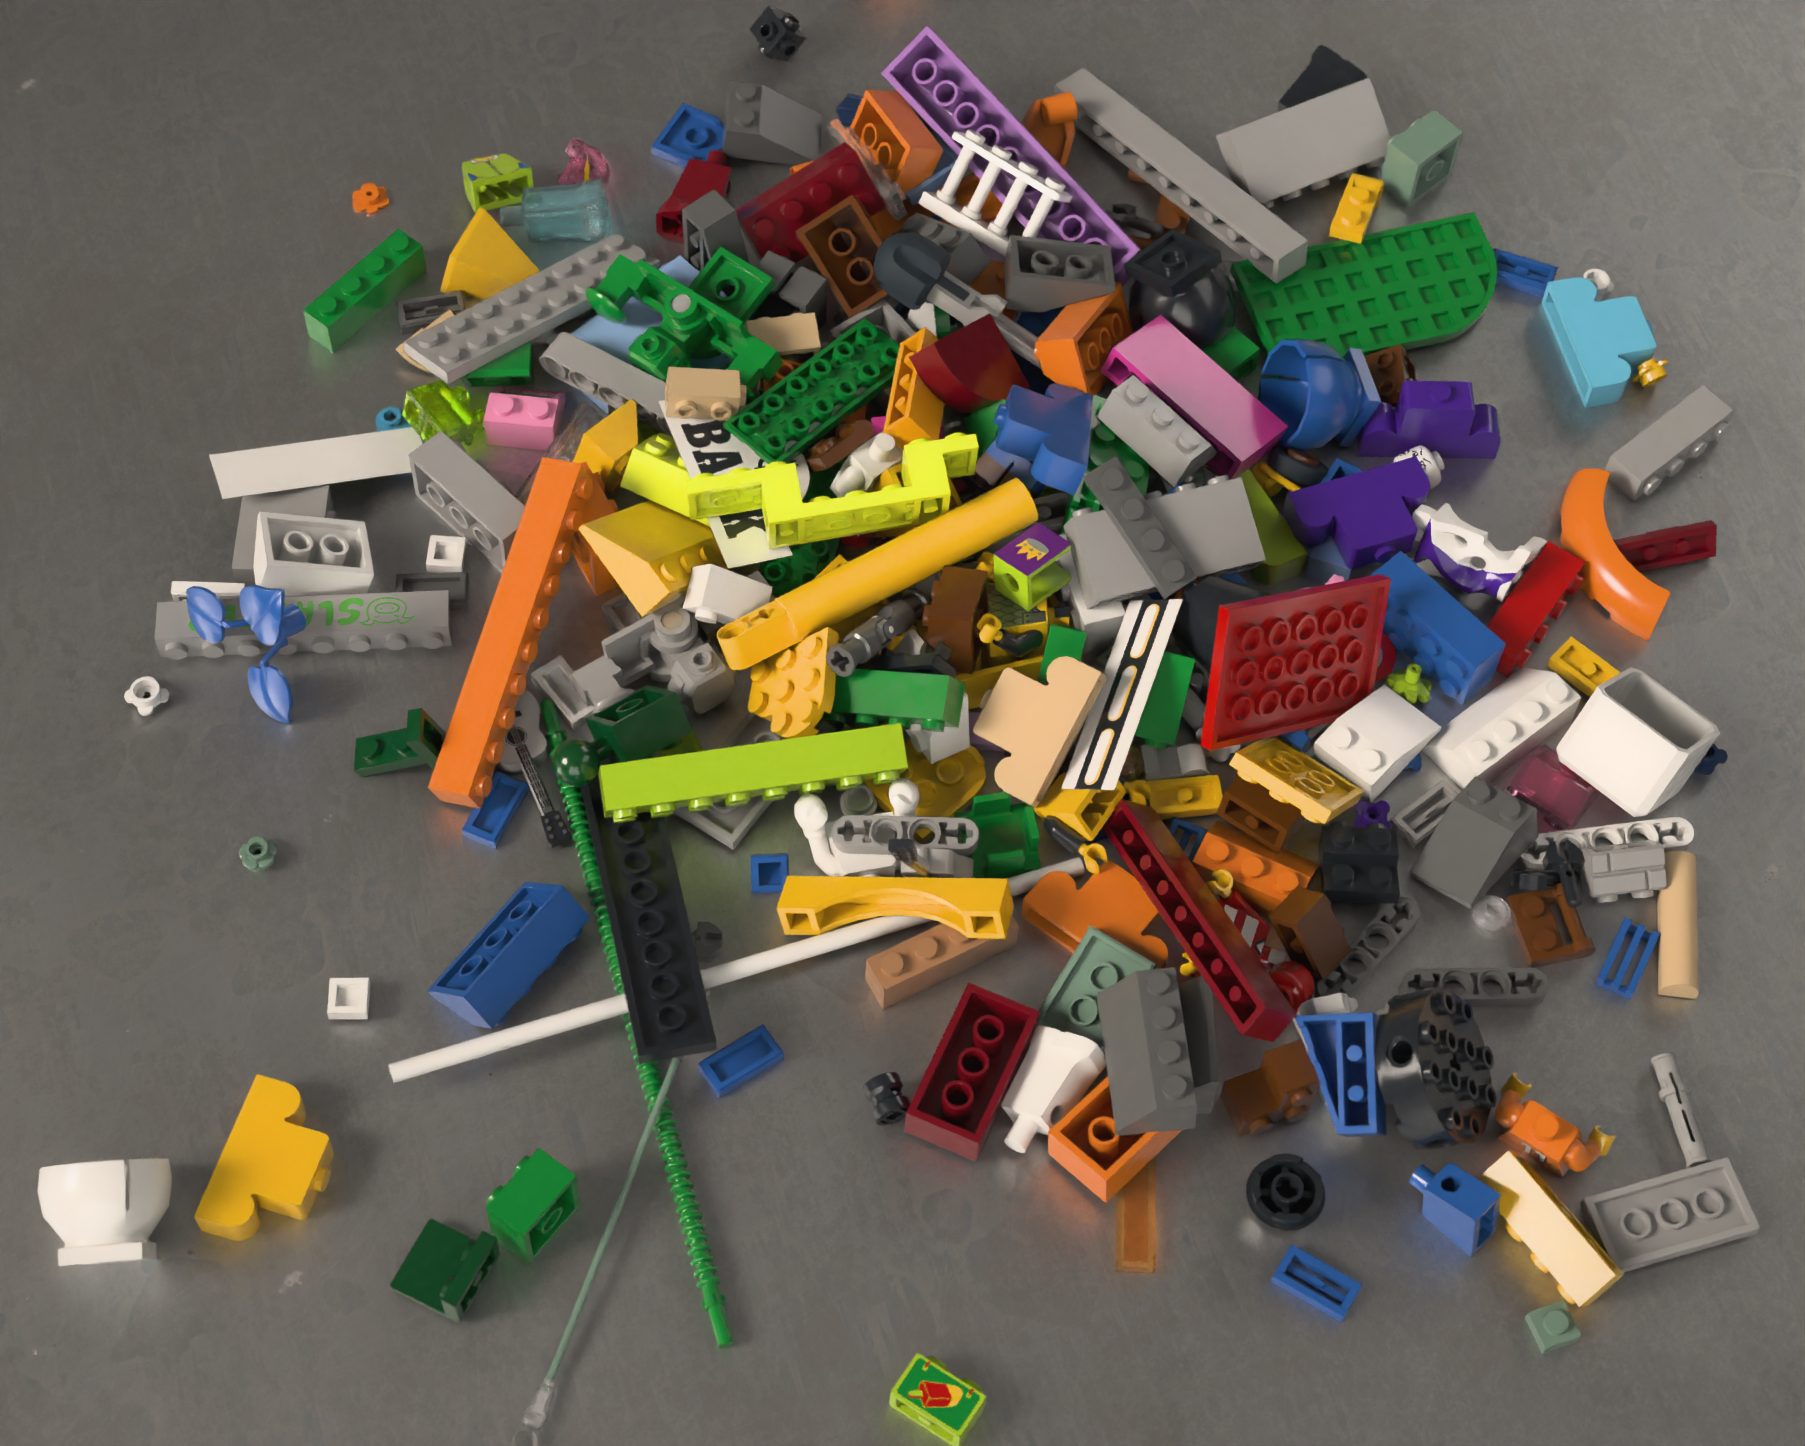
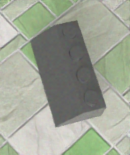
M1175 967L1135 971L1097 994L1116 1135L1193 1129L1196 1126L1197 1103Z

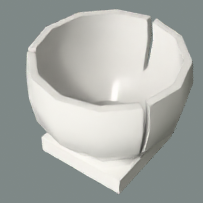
M128 1159L126 1165H124V1160H112L40 1168L37 1191L42 1215L65 1242V1247L58 1249L59 1266L157 1259L156 1243L151 1242L149 1236L169 1207L172 1184L169 1159Z

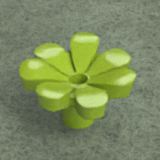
M1417 664L1408 665L1407 671L1397 669L1394 674H1389L1385 680V684L1392 687L1391 690L1401 697L1405 695L1404 699L1410 704H1415L1417 698L1423 703H1427L1430 699L1429 691L1432 689V683L1429 680L1421 679L1422 668Z

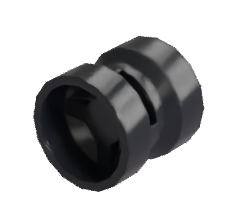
M896 1072L877 1075L863 1086L866 1099L874 1105L872 1112L875 1121L881 1126L891 1125L905 1119L910 1105L909 1098L901 1092L903 1084L899 1074Z

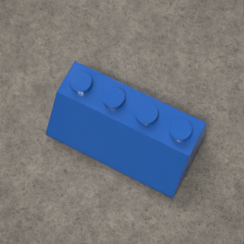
M524 882L427 991L432 997L473 1026L493 1029L506 1020L509 1015V1009L517 1000L525 997L533 989V982L539 975L557 962L558 954L562 949L580 936L582 927L590 917L564 886Z

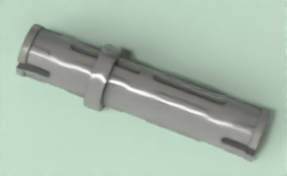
M1666 1052L1654 1056L1651 1059V1063L1654 1066L1661 1087L1658 1093L1661 1102H1666L1686 1162V1168L1711 1162L1688 1097L1691 1093L1689 1085L1683 1082L1675 1059V1053Z

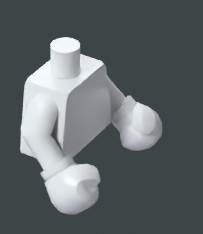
M907 778L894 780L889 787L890 804L894 807V815L892 811L870 816L915 817V811L920 798L917 785ZM807 793L800 796L794 804V816L803 829L804 836L809 840L814 862L828 876L895 877V871L901 869V862L897 861L893 855L848 854L839 851L833 844L832 826L835 821L825 823L828 819V812L826 811L825 804L817 795ZM865 827V842H870V827ZM884 827L876 833V838L881 843H889V839L897 838V832L890 827ZM846 828L845 834L842 835H844L845 841H852V836L855 834L853 828Z

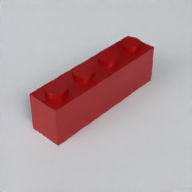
M1547 542L1486 626L1506 643L1496 669L1497 672L1509 678L1516 667L1520 669L1525 667L1533 653L1530 649L1535 642L1539 645L1542 643L1550 629V626L1547 625L1551 618L1559 619L1568 603L1565 601V598L1568 594L1575 596L1582 586L1585 578L1580 576L1585 561L1555 544Z

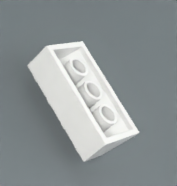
M1524 667L1443 726L1422 751L1462 790L1474 777L1489 783L1571 721L1582 697L1557 673Z

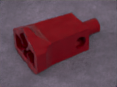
M719 150L710 151L706 161L690 158L671 196L656 213V232L660 237L684 244L682 209L712 190L718 192L724 199H729L731 193V167L725 166L727 156Z

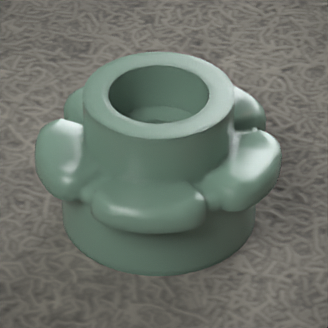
M255 836L250 838L248 843H244L241 846L239 857L243 859L242 863L246 868L254 872H264L274 864L277 848L273 841H267L262 836ZM258 850L261 851L259 855L254 854Z

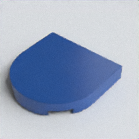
M683 103L652 144L651 153L682 167H686L690 158L706 161L710 151L719 150L722 152L723 123L717 117Z

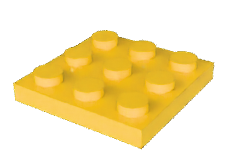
M1277 736L1257 740L1237 751L1229 764L1238 770L1237 773L1242 779L1254 784L1258 782L1270 790L1269 794L1274 799L1282 803L1293 804L1301 809L1303 817L1314 823L1326 824L1357 804L1364 793L1363 789L1305 753L1299 752L1295 747Z

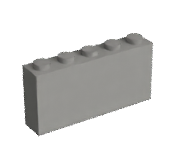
M1370 77L1216 135L1231 180L1247 194L1256 198L1265 208L1274 206L1272 199L1282 196L1283 201H1287L1302 195L1301 188L1310 185L1312 191L1329 185V177L1338 174L1341 180L1350 177L1352 173L1357 174L1356 167L1366 164L1367 169L1383 164L1385 162L1384 156L1387 155L1388 151L1386 147L1391 139Z
M1223 475L1208 480V485L1196 488L1195 483H1189L1175 488L1172 494L1162 496L1161 491H1156L1143 495L1197 576L1192 582H1200L1213 575L1220 577L1253 569L1266 560L1242 477L1229 480L1228 475ZM1089 507L1072 513L1073 517L1063 527L1067 541L1071 543L1070 551L1087 609L1159 592L1105 510L1094 512L1093 507Z

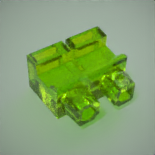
M441 380L407 390L402 416L418 435L421 434L424 442L442 431L451 440L457 439L460 443L464 442L465 445L470 446L472 445L474 434L485 430L484 410L482 408L467 409L470 397L462 385L449 388Z

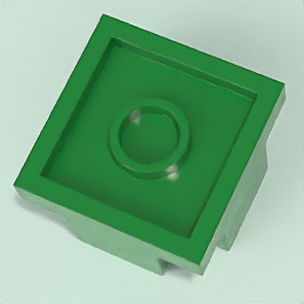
M1000 792L975 796L971 811L954 815V818L970 819L978 827V847L973 853L966 856L974 860L973 878L1007 879L1042 868L1038 854L1040 837L1032 806H1027L1026 803L1011 805L1010 794ZM961 830L957 839L958 843L964 844L968 837L966 831Z

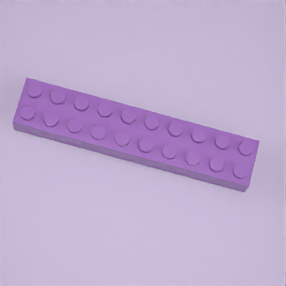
M926 26L881 74L958 156L964 145L951 137L954 131L966 133L970 129L986 138L984 143L993 148L994 145H997L1011 152L1012 156L1010 159L1017 163L1024 161L1039 170L1037 175L1045 180L1047 177H1051L1065 185L1064 191L1073 197L1070 202L1054 200L1036 238L1110 246L1115 282H1121L1123 287L1132 278L1126 275L1124 263L1141 252L1140 247L930 27ZM975 152L968 167L981 180L990 161ZM1001 168L991 188V192L1002 203H1004L1016 176ZM1029 184L1013 213L1025 228L1043 194Z

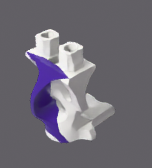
M1445 503L1438 511L1421 504L1414 511L1412 519L1417 528L1422 530L1424 534L1423 536L1418 533L1416 534L1412 550L1406 555L1412 558L1413 562L1425 573L1445 578L1467 594L1483 593L1491 595L1504 603L1548 541L1533 536L1524 546L1520 545L1516 550L1500 551L1487 540L1488 532L1460 520L1453 512L1450 504ZM1457 535L1464 537L1465 539L1458 540ZM1473 557H1480L1485 560L1486 566L1484 568H1476L1472 565L1471 559Z

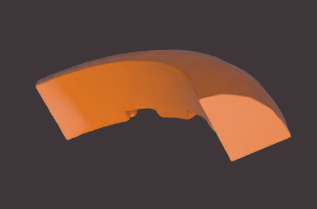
M1598 468L1579 470L1571 477L1561 505V542L1563 550L1585 561L1580 576L1585 578L1581 588L1591 600L1596 599L1611 613L1610 618L1631 633L1649 641L1671 592L1658 586L1637 571L1626 560L1613 541L1607 527L1603 505L1605 487L1611 472Z

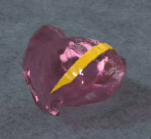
M571 138L566 148L570 158L569 164L562 174L557 175L559 185L556 188V193L562 198L584 196L594 189L596 185H607L610 182L611 169L605 155L597 148L586 144L580 139Z

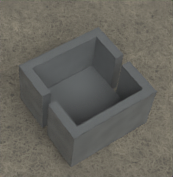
M768 250L756 268L772 277L776 285L748 320H756L760 317L787 316L795 307L797 309L794 313H815L819 331L827 321V278L814 270H808L802 266L797 269L795 268V263L789 258L779 256Z

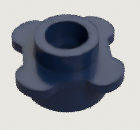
M1712 744L1706 753L1709 757L1704 756L1694 771L1703 775H1711L1718 764H1723L1727 761V752L1723 749H1718L1715 744Z

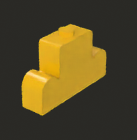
M256 1075L195 1212L194 1217L201 1231L234 1241L249 1239L256 1233L260 1225L258 1208L299 1220H305L308 1217L318 1191L323 1192L327 1187L330 1178V1169L328 1168L334 1152L327 1134L302 1127L305 1122L306 1112L300 1093L295 1086L263 1075Z

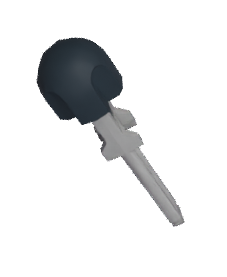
M914 232L895 234L887 238L879 246L873 270L879 285L890 296L911 310L920 309L925 301L928 300L962 322L964 327L990 313L1009 349L1042 369L1041 363L1035 357V341L1038 337L1002 314L1008 303L997 294L982 295L948 273L946 269L951 260L948 251L927 237ZM1105 383L1096 395L1108 399L1114 388Z

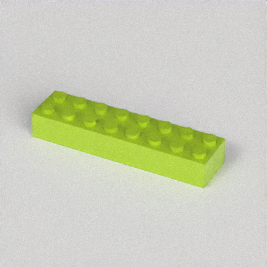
M897 723L600 765L598 776L604 817H613L614 823H622L636 820L637 813L650 812L651 818L673 815L675 808L688 806V812L709 810L713 802L725 801L726 807L748 804V801L751 800L750 797L762 796L763 802L784 799L785 795H788L790 791L799 790V795L802 796L807 793L820 794L825 789V786L836 785V791L859 788L858 785L863 784L862 781L872 780L873 786L891 784L894 780L900 778V775L908 768L902 725Z

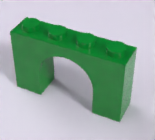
M1051 623L1037 682L1045 686L1049 684L1046 673L1048 666L1053 660L1064 656L1078 661L1081 660L1087 631ZM1167 650L1164 651L1134 735L1145 738L1144 745L1159 749H1165L1166 744L1175 745L1195 657ZM1085 719V721H1084V723H1083V725H1082V727H1081L1080 730H1083V727H1084V725H1085L1086 719Z

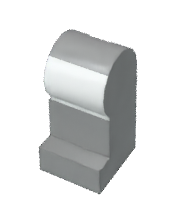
M1186 744L1179 748L1167 747L1165 749H1156L1147 745L1140 746L1141 755L1138 756L1137 765L1141 766L1143 762L1142 766H1144L1143 768H1138L1140 780L1155 781L1210 775L1205 748L1200 746V744Z

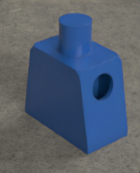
M1450 1163L1438 1174L1434 1173L1424 1164L1419 1166L1412 1174L1409 1183L1423 1193L1422 1214L1466 1254L1472 1257L1496 1232L1501 1194Z

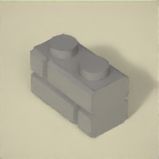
M1648 840L1580 849L1585 860L1581 867L1583 893L1593 898L1595 897L1596 902H1614L1618 900V894L1631 893V897L1634 898L1654 896V890L1666 889L1667 887L1666 870L1664 868V847L1658 842Z

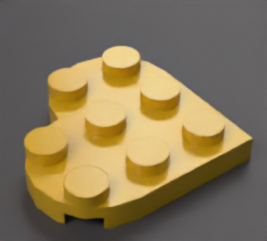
M830 627L824 628L806 637L801 642L770 656L765 662L760 661L754 664L750 672V678L753 681L749 694V712L770 721L771 731L784 738L791 739L816 735L819 730L814 727L820 721L824 711L829 714L831 713L834 702L836 673L831 670L827 663L826 655L830 647L838 644L839 633Z
M908 739V742H904L908 768L900 775V778H907L917 785L920 798L915 811V817H954L956 813H961L970 806L975 796H979L982 793L986 784L985 762L975 747L970 745V748L931 764L922 752L918 753L915 750L911 739ZM872 780L862 781V785L872 791L877 804L885 812L893 811L894 815V807L890 804L889 787L891 784L873 786ZM921 828L915 832L913 837L920 844H925L935 834L928 828Z

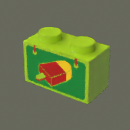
M917 1352L891 1390L889 1405L950 1445L961 1446L985 1410L987 1396L982 1394V1388L968 1378L960 1380L949 1373L948 1367L936 1357L928 1356L926 1358Z

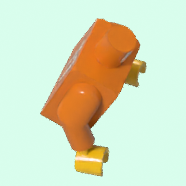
M1512 1073L1501 1088L1503 1095L1495 1110L1496 1121L1504 1126L1498 1138L1561 1178L1564 1177L1569 1168L1577 1172L1583 1171L1599 1156L1607 1155L1616 1135H1606L1600 1132L1601 1126L1595 1125L1588 1140L1583 1144L1580 1130L1560 1116L1531 1099L1520 1104L1532 1088V1084L1530 1082L1527 1084L1522 1083L1516 1077L1517 1073Z

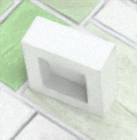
M430 535L426 560L427 572H463L467 550L466 537Z
M330 978L327 1008L329 1020L368 1019L369 978Z

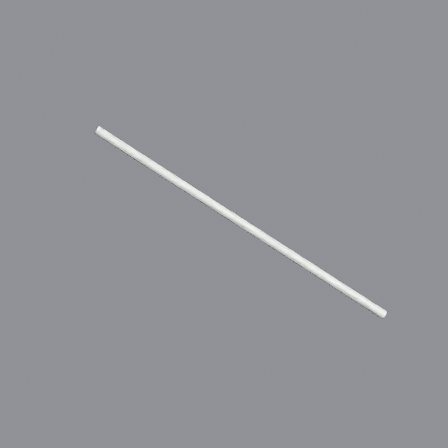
M1077 857L1007 878L1011 895L1016 896L1029 892L1048 872L1062 871L1069 874L1072 878L1085 874L1083 862ZM905 915L881 916L700 971L704 989L933 920ZM617 995L388 1064L393 1083L628 1013L625 995Z

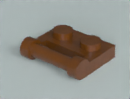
M858 420L852 425L840 424L834 428L832 437L825 441L820 439L805 450L808 454L805 460L809 473L829 469L868 441L874 433L872 424L867 420Z
M1562 883L1547 888V890H1536L1507 897L1505 904L1528 967L1535 968L1590 956L1596 951L1592 939L1586 936L1577 909L1570 908L1567 905ZM1550 904H1559L1573 943L1564 945L1549 906Z

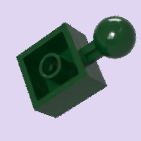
M646 685L619 702L585 718V721L594 741L588 742L583 739L574 738L561 743L553 754V771L561 782L569 786H583L596 777L600 768V762L605 759L617 763L650 759L651 754L660 749L669 750L680 745L683 742L682 737L693 731L676 692Z

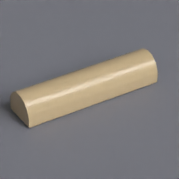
M1669 851L1664 853L1667 887L1666 889L1657 890V928L1660 933L1658 937V995L1696 999L1699 995L1697 858L1690 852Z

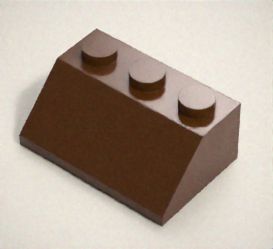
M850 195L795 231L823 277L827 278L829 287L849 319L880 300L890 297L879 285L873 270L877 250L885 240L858 196Z

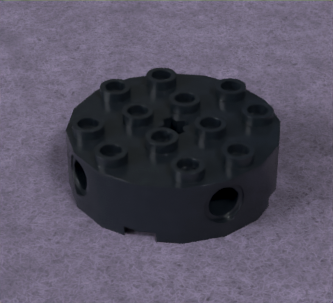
M1433 988L1394 996L1387 1002L1389 1005L1388 1013L1380 1015L1376 1026L1375 1061L1379 1087L1385 1105L1393 1103L1398 1117L1395 1123L1396 1128L1402 1138L1417 1150H1433L1475 1143L1485 1132L1491 1107H1495L1497 1098L1490 1074V1069L1494 1065L1493 1053L1484 1044L1478 1024L1473 1017V1009L1470 1002L1466 999L1462 1000L1451 989Z

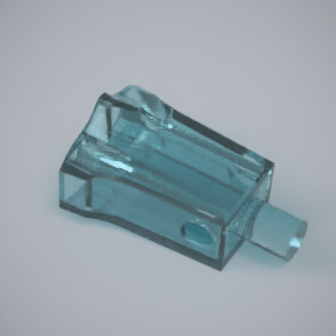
M602 179L579 184L524 188L521 206H504L500 208L501 225L503 227L524 226L529 242L597 243L611 235L612 212Z

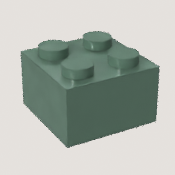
M1433 110L1425 117H1418L1411 124L1410 128L1402 134H1395L1387 144L1386 148L1388 151L1385 162L1381 167L1382 175L1380 179L1385 181L1384 190L1406 208H1409L1452 175L1463 132L1436 110Z

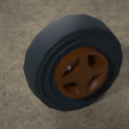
M1274 446L1267 459L1268 465L1292 483L1306 487L1320 484L1329 470L1313 454L1305 450L1294 449L1290 446Z

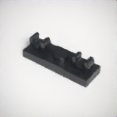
M938 641L936 649L927 642L923 643L918 655L902 652L895 655V653L885 647L881 650V654L878 653L868 662L858 664L855 669L949 675L955 678L957 670L947 663L951 655V648L943 641Z

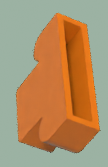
M1108 860V863L1104 862L1099 867L1100 872L1093 874L1080 890L1076 889L1075 881L1069 874L1062 871H1052L1045 874L1023 898L1021 917L1072 953H1074L1091 925L1156 964V969L1166 967L1168 958L1166 944L1160 938L1150 935L1162 921V916L1135 876L1111 860Z

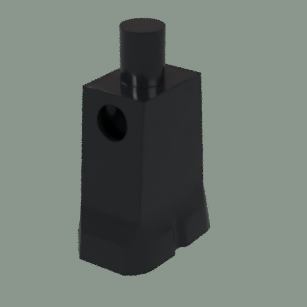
M1319 45L1311 55L1310 64L1279 100L1278 112L1367 79L1368 77L1360 68L1348 60H1344L1336 52L1324 45Z

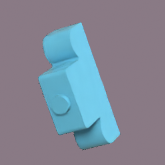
M1574 277L1550 281L1547 284L1541 303L1584 407L1606 405L1619 401L1623 396L1631 371L1638 370L1637 367L1652 359L1657 346L1653 337L1652 325L1650 321H1646L1637 298L1626 296L1595 301L1597 288L1593 282L1586 278Z

